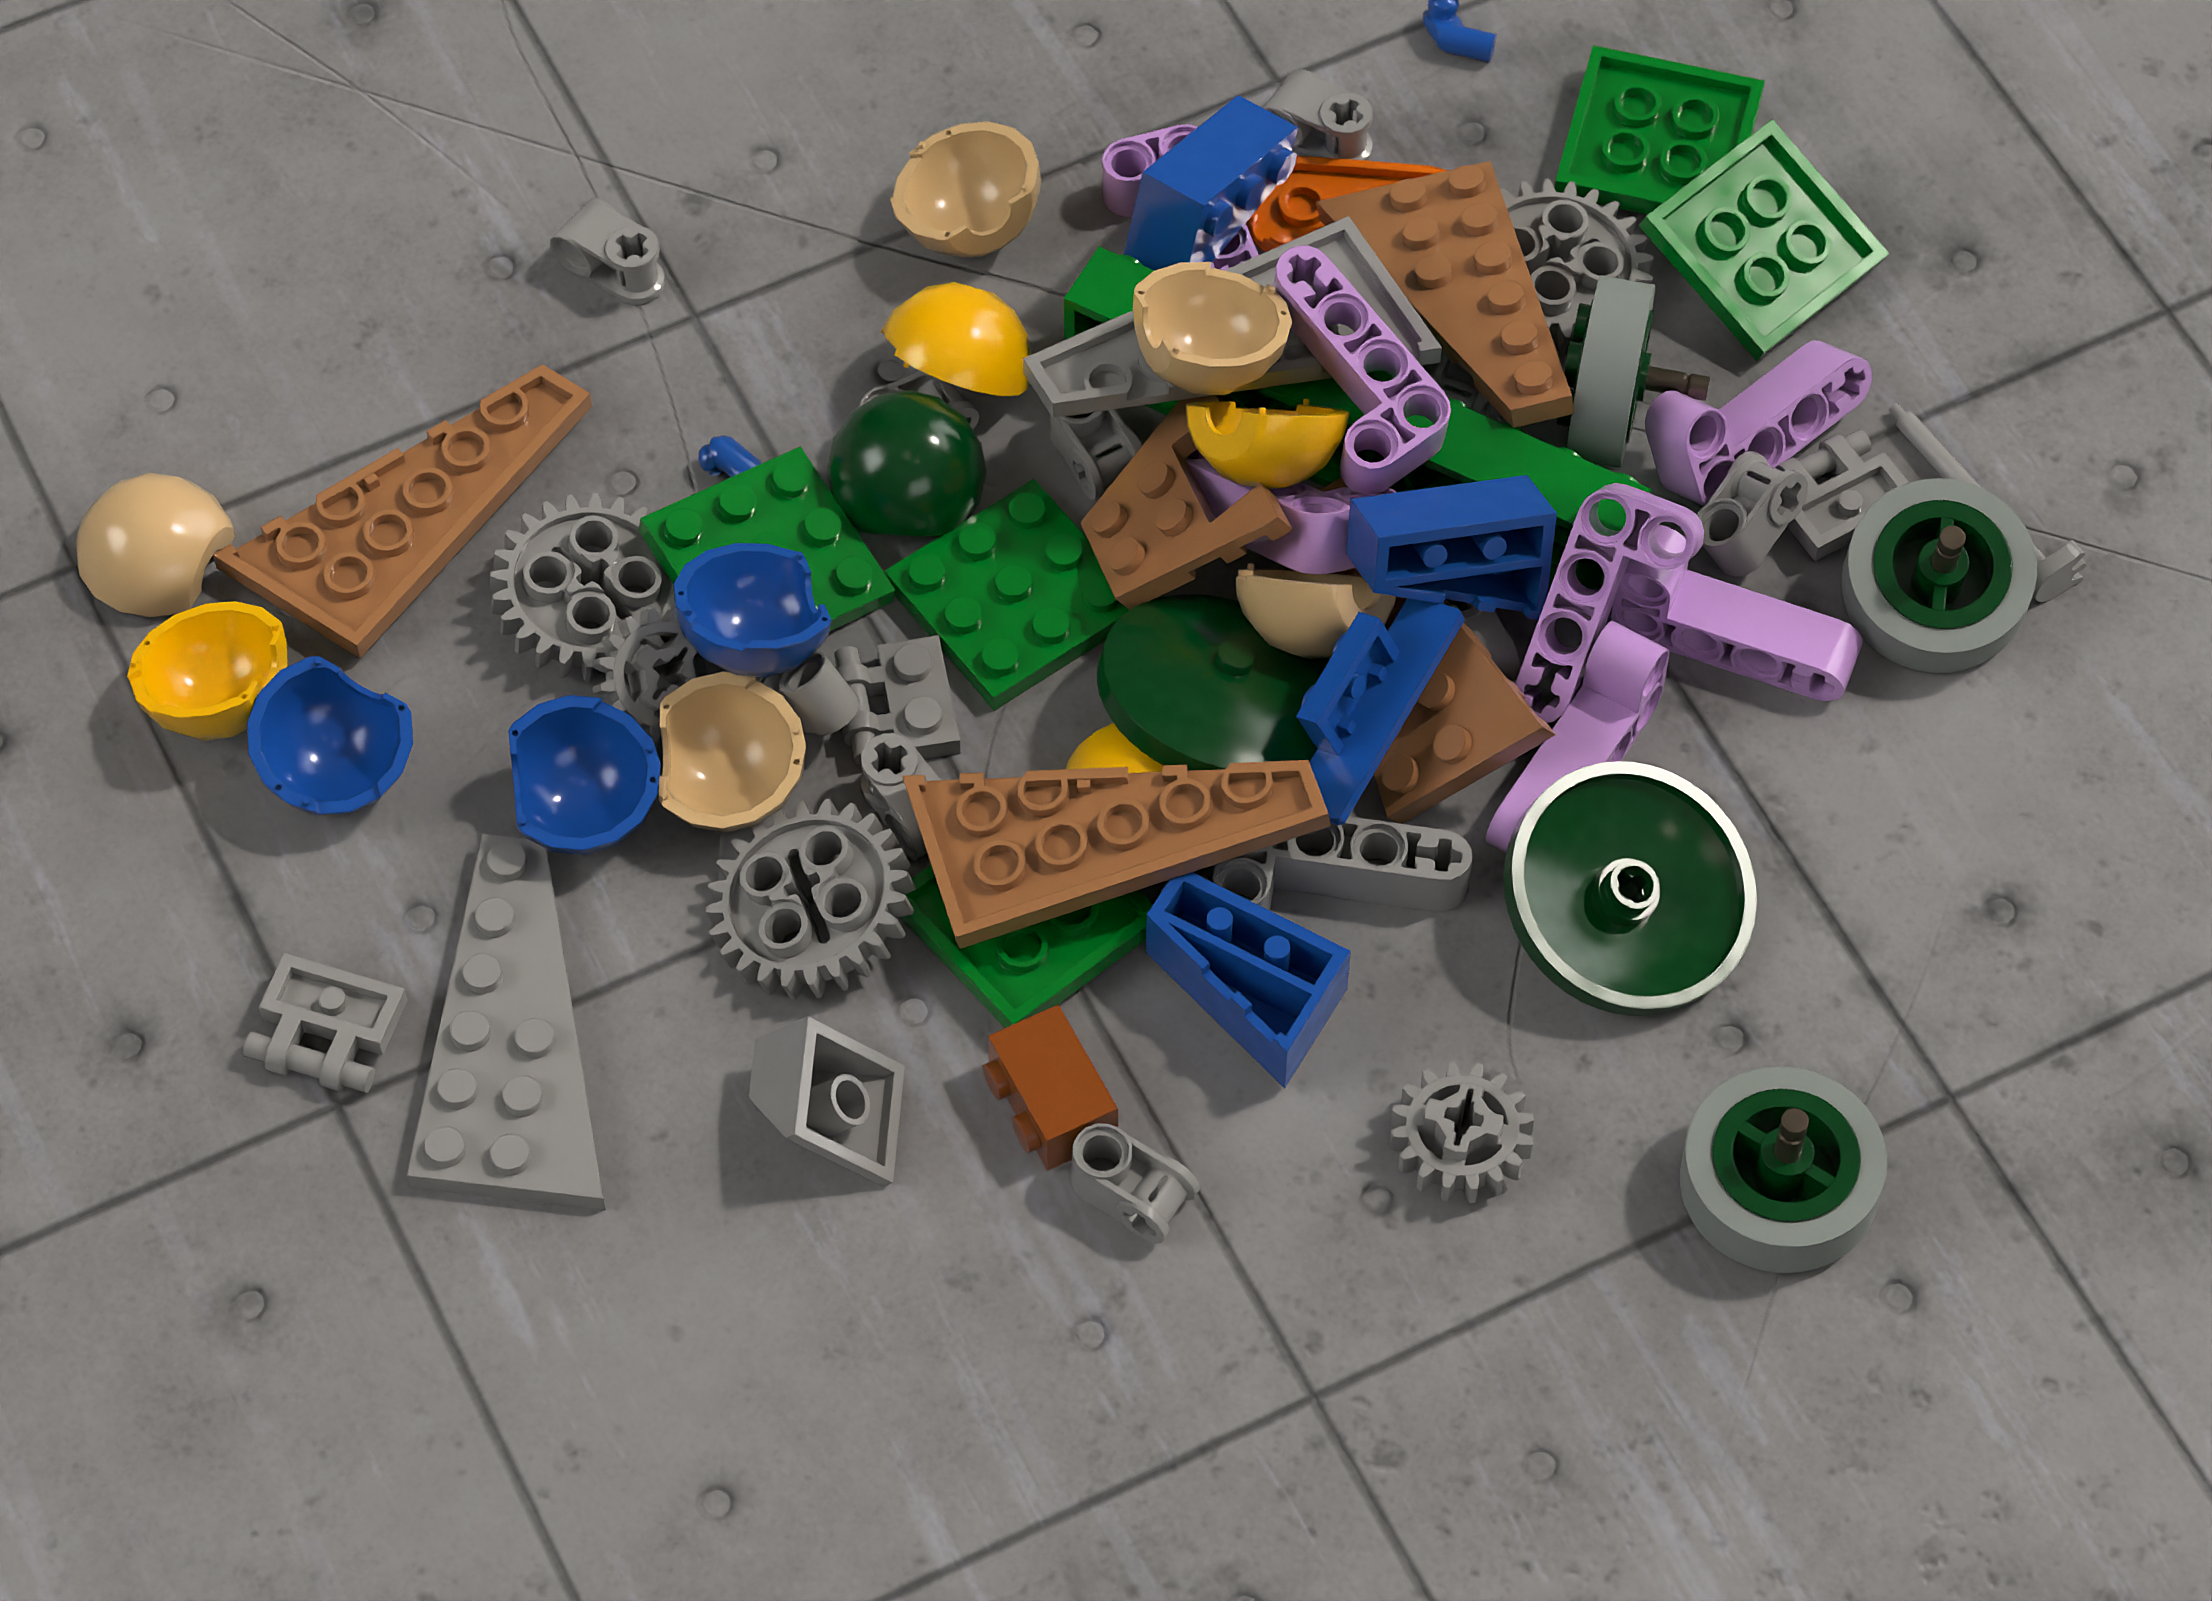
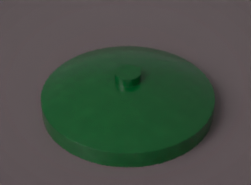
M1199 594L1172 595L1156 598L1130 609L1113 625L1108 633L1098 661L1096 672L1097 687L1103 706L1119 731L1141 752L1161 765H1187L1188 771L1222 770L1226 769L1230 763L1294 760H1309L1310 762L1317 751V747L1296 715L1301 709L1305 693L1311 686L1316 684L1329 659L1310 660L1269 645L1243 614L1239 601Z
M1614 761L1589 765L1570 772L1549 786L1526 809L1519 819L1507 847L1503 876L1504 895L1512 926L1521 945L1540 971L1556 986L1570 996L1594 1008L1627 1016H1651L1686 1007L1705 996L1720 984L1736 967L1749 944L1756 917L1757 892L1753 867L1747 849L1738 831L1721 808L1695 785L1669 771L1647 764Z

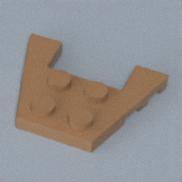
M1210 395L1179 400L1080 522L1115 598L1129 610L1196 579L1194 569L1219 557L1226 563H1229L1247 554L1246 544L1264 535L1275 541L1292 530L1276 496L1261 482L1215 519L1186 461V458L1197 448L1187 427L1185 405L1191 402L1226 401L1224 395Z

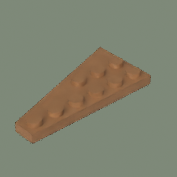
M1491 161L1464 165L1456 169L1414 179H1405L1397 183L1316 202L1319 220L1325 226L1347 216L1351 218L1430 332L1441 342L1442 352L1453 364L1459 362L1474 379L1476 389L1513 428L1574 414L1572 394Z
M542 364L481 399L480 408L451 425L445 420L427 430L428 438L403 453L399 448H396L316 494L315 504L287 520H284L280 515L261 526L262 534L237 549L230 544L214 553L215 566L221 572L360 659L592 408L590 393Z
M1340 477L1320 491L1326 492L1347 487V485ZM1356 568L1335 572L1361 576ZM1396 596L1395 605L1384 625L1387 631L1407 598ZM1445 599L1443 604L1452 607L1448 600ZM1465 621L1374 773L1387 818L1400 824L1407 822L1556 735L1545 720L1538 717L1524 700L1526 697L1516 684L1507 679L1493 662L1491 653Z
M1309 760L1230 763L1226 769L1195 771H1188L1187 765H1163L1162 772L1129 773L1127 767L1026 771L1022 777L985 778L984 772L960 773L958 780L927 781L925 775H902L959 949L1331 826L1329 813Z

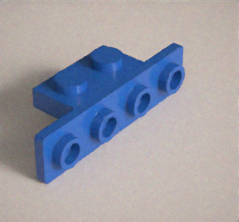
M1407 598L1388 631L1380 618L1358 612L1347 632L1343 633L1336 641L1331 659L1316 684L1311 686L1305 693L1301 709L1296 715L1317 747V751L1309 763L1329 813L1331 823L1343 825L1354 809L1464 623V616L1459 609L1442 603Z

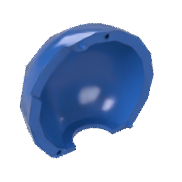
M734 543L706 550L684 565L674 583L675 610L683 635L703 659L735 675L770 677L797 668L822 646L830 631L832 620L825 604L818 605V610L815 606L811 586V570L802 552L771 544Z
M310 656L280 670L258 693L247 722L248 753L265 787L281 800L311 815H349L378 802L402 775L413 746L412 713L408 704L386 692L378 694L368 690L349 678L340 667L320 656Z
M568 695L537 704L511 725L508 734L517 829L523 837L551 852L588 855L617 846L642 826L658 796L661 763L652 736H649L631 715L603 702L602 698Z

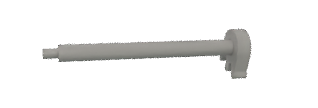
M1898 403L1890 407L1889 412L1897 420V428L1943 478L1965 481L1981 487L1913 412H1906ZM2074 540L2069 541L2064 547L2048 557H2045L2034 545L2037 559V581L2033 597L2036 601L2041 603L2047 602L2083 581L2084 577L2079 571L2087 566V563L2082 559L2085 552Z

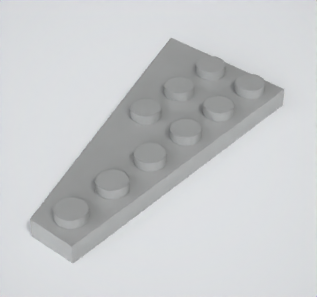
M1349 216L1224 270L1241 274L1264 287L1268 283L1273 286L1276 265L1279 257L1286 250L1303 245L1317 248L1332 261L1420 365L1441 362L1442 347ZM1133 311L1023 358V373L1052 418L1212 395L1187 392L1158 378L1146 363L1139 347ZM1334 324L1327 327L1332 333L1340 336L1355 333L1351 328L1342 324ZM1290 329L1282 356L1255 383L1234 392L1329 379L1332 376ZM1371 370L1367 373L1378 372L1383 370Z
M482 834L407 1171L409 1187L605 1210L547 849L525 838Z

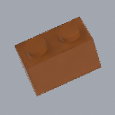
M1059 1004L988 1035L989 1062L982 1065L987 1084L998 1101L1007 1098L1016 1116L1012 1117V1124L1020 1144L1027 1153L1036 1150L1047 1171L1072 1160L1074 1141L1077 1135L1086 1127L1094 1124H1110L1118 1127V1107Z

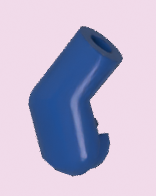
M1428 0V10L1423 11V24L1439 49L1454 55L1485 62L1491 61L1497 34L1464 27L1461 19L1456 15V11L1459 8L1458 0Z
M730 436L712 437L710 444L702 446L698 454L701 468L704 471H709L712 476H719L725 471L730 477H733L762 464L758 458Z

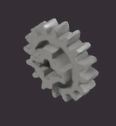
M655 607L641 611L640 624L631 616L620 620L618 626L623 637L615 634L604 636L601 643L611 654L609 657L593 660L592 664L593 668L606 673V681L593 686V693L609 694L612 701L609 705L631 715L649 736H652L654 743L658 742L661 730L660 717L653 715L657 710H660V703L665 696L692 678H696L692 659L694 658L697 664L699 677L724 670L703 659L683 635L679 627L675 608L667 610L662 621ZM650 635L670 637L668 642L662 644L659 650H655L648 644L642 646L638 643L641 639ZM667 663L664 678L671 685L657 689L656 683L660 675L653 667ZM624 672L628 675L631 695H629L626 689Z
M1455 1061L1448 1062L1446 1077L1438 1078L1433 1071L1427 1068L1422 1071V1089L1410 1084H1406L1403 1087L1401 1100L1403 1105H1394L1392 1109L1391 1126L1395 1127V1129L1391 1130L1390 1149L1401 1152L1398 1165L1401 1173L1412 1172L1416 1169L1419 1171L1416 1186L1418 1190L1422 1192L1433 1183L1441 1186V1201L1448 1202L1453 1195L1454 1189L1464 1190L1465 1197L1469 1203H1476L1479 1187L1486 1186L1493 1195L1498 1196L1502 1194L1503 1175L1516 1181L1519 1180L1522 1175V1159H1530L1534 1139L1529 1135L1533 1132L1534 1115L1522 1112L1526 1097L1523 1091L1512 1092L1508 1095L1505 1093L1507 1082L1505 1074L1500 1073L1491 1081L1483 1079V1064L1475 1063L1469 1075H1460ZM1464 1119H1469L1467 1133L1462 1135L1460 1145L1456 1146L1455 1138L1457 1131L1462 1129Z

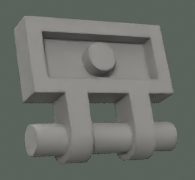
M1861 429L1845 437L1836 434L1820 442L1818 451L1800 460L1791 457L1777 465L1778 468L1776 469L1782 472L1795 470L1801 473L1808 482V494L1805 504L1800 513L1789 522L1787 527L1814 561L1850 544L1854 530L1866 510L1882 495L1898 486L1909 483L1885 452L1865 462L1860 458V456L1870 452L1872 448L1869 437ZM1828 472L1838 475L1820 485L1815 482V479Z
M939 635L877 645L879 666L867 668L861 665L859 651L855 647H842L834 653L837 671L860 700V706L856 715L847 725L842 727L844 742L852 747L856 764L861 765V753L865 744L873 737L883 733H895L906 737L913 743L924 759L961 753L960 737ZM885 695L889 713L876 715L870 712L868 697Z
M284 953L259 1005L262 1020L278 1024L272 1037L253 1031L250 1032L243 1047V1055L265 1062V1068L268 1071L282 1075H288L290 1071H295L318 1078L320 1085L328 1089L341 1092L345 1087L367 1093L373 1084L375 1069L353 1062L358 1049L384 1055L408 1002L405 988ZM304 1032L332 1040L328 1052L323 1053L300 1046L299 1043Z

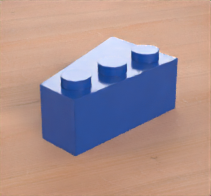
M1237 95L1142 172L1123 255L1137 259L1143 266L1154 271L1183 262H1211L1212 264L1277 185H1282L1290 176L1297 159V155L1292 152L1298 127Z
M1528 475L1350 499L1346 555L1373 593L1442 604L1445 599L1472 603L1476 610L1494 613L1496 607L1521 611L1528 619L1539 620L1548 594L1557 512Z
M1193 872L1170 879L1147 913L1146 953L1282 1087L1286 1088L1348 989L1351 951Z

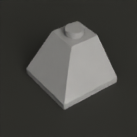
M809 1016L755 1039L749 1099L786 1139L882 1186L893 1183L905 1065Z

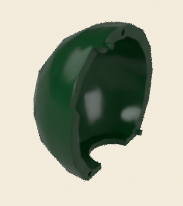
M911 390L878 395L852 411L833 437L827 463L830 491L856 531L883 535L941 536L955 530L964 521L969 519L980 504L987 474L982 442L979 441L966 418L941 400L940 397Z

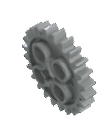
M1545 179L1542 191L1535 193L1526 181L1521 182L1517 198L1504 188L1500 189L1552 340H1555L1560 354L1566 353L1569 340H1573L1579 303L1591 305L1600 275L1647 284L1652 283L1653 276L1649 273L1653 263V256L1644 253L1648 238L1646 235H1632L1636 223L1634 217L1616 219L1620 204L1617 201L1611 202L1604 207L1597 205L1598 190L1596 189L1590 191L1584 198L1576 196V185L1572 181L1568 183L1564 193L1556 192L1550 179Z
M593 493L588 507L580 508L577 500L570 494L567 495L564 511L558 512L552 504L545 501L542 503L541 521L524 513L521 515V533L507 529L505 532L504 549L495 550L493 568L495 571L490 572V592L494 593L492 595L491 610L492 614L502 615L500 621V632L502 635L517 633L515 638L516 653L520 654L534 647L536 648L535 667L540 669L551 659L559 661L558 673L560 678H565L572 666L581 667L584 681L590 682L595 670L592 667L593 660L609 657L611 654L602 645V638L609 634L623 637L618 626V622L621 619L631 616L640 624L641 611L655 607L662 621L665 612L675 608L674 585L638 531L640 518L647 515L646 507H641L629 516L624 514V498L618 497L612 507L606 509L602 508L599 494ZM585 546H597L602 548L603 551L592 553L582 548ZM541 581H550L558 584L559 586L555 588H543L538 586L536 583ZM628 586H639L643 587L647 591L642 593L629 592L624 588ZM592 621L600 624L601 627L587 629L578 624ZM650 635L644 637L638 643L642 646L648 644L655 650H659L662 644H664L663 641L667 643L670 637Z
M825 799L818 813L812 814L806 802L801 800L798 803L795 817L787 819L784 812L780 809L773 814L774 825L770 828H765L761 823L751 826L755 838L750 843L742 839H732L731 843L739 856L736 860L718 859L716 864L726 880L714 881L708 884V889L717 902L706 907V913L715 925L709 932L718 947L722 948L720 953L730 968L736 967L748 985L757 980L765 993L769 995L782 984L789 998L794 1000L799 995L803 984H808L816 998H822L827 980L834 979L841 990L845 991L848 989L847 972L855 969L866 978L870 977L871 970L866 960L871 955L886 960L891 957L883 943L885 938H904L906 933L895 917L913 914L914 909L905 894L916 890L912 878L906 871L911 867L910 861L902 848H899L900 844L891 829L884 830L875 814L871 813L862 818L853 803H849L839 814L830 799ZM795 854H799L803 871L813 885L811 893L830 934V940L827 943L823 944L821 942L818 926L808 912L810 904L791 863V858ZM840 854L835 861L821 866L829 857ZM776 880H780L778 884L770 890L763 891L769 883ZM859 906L851 915L840 918L844 911L851 907ZM800 931L794 939L781 944L787 935Z

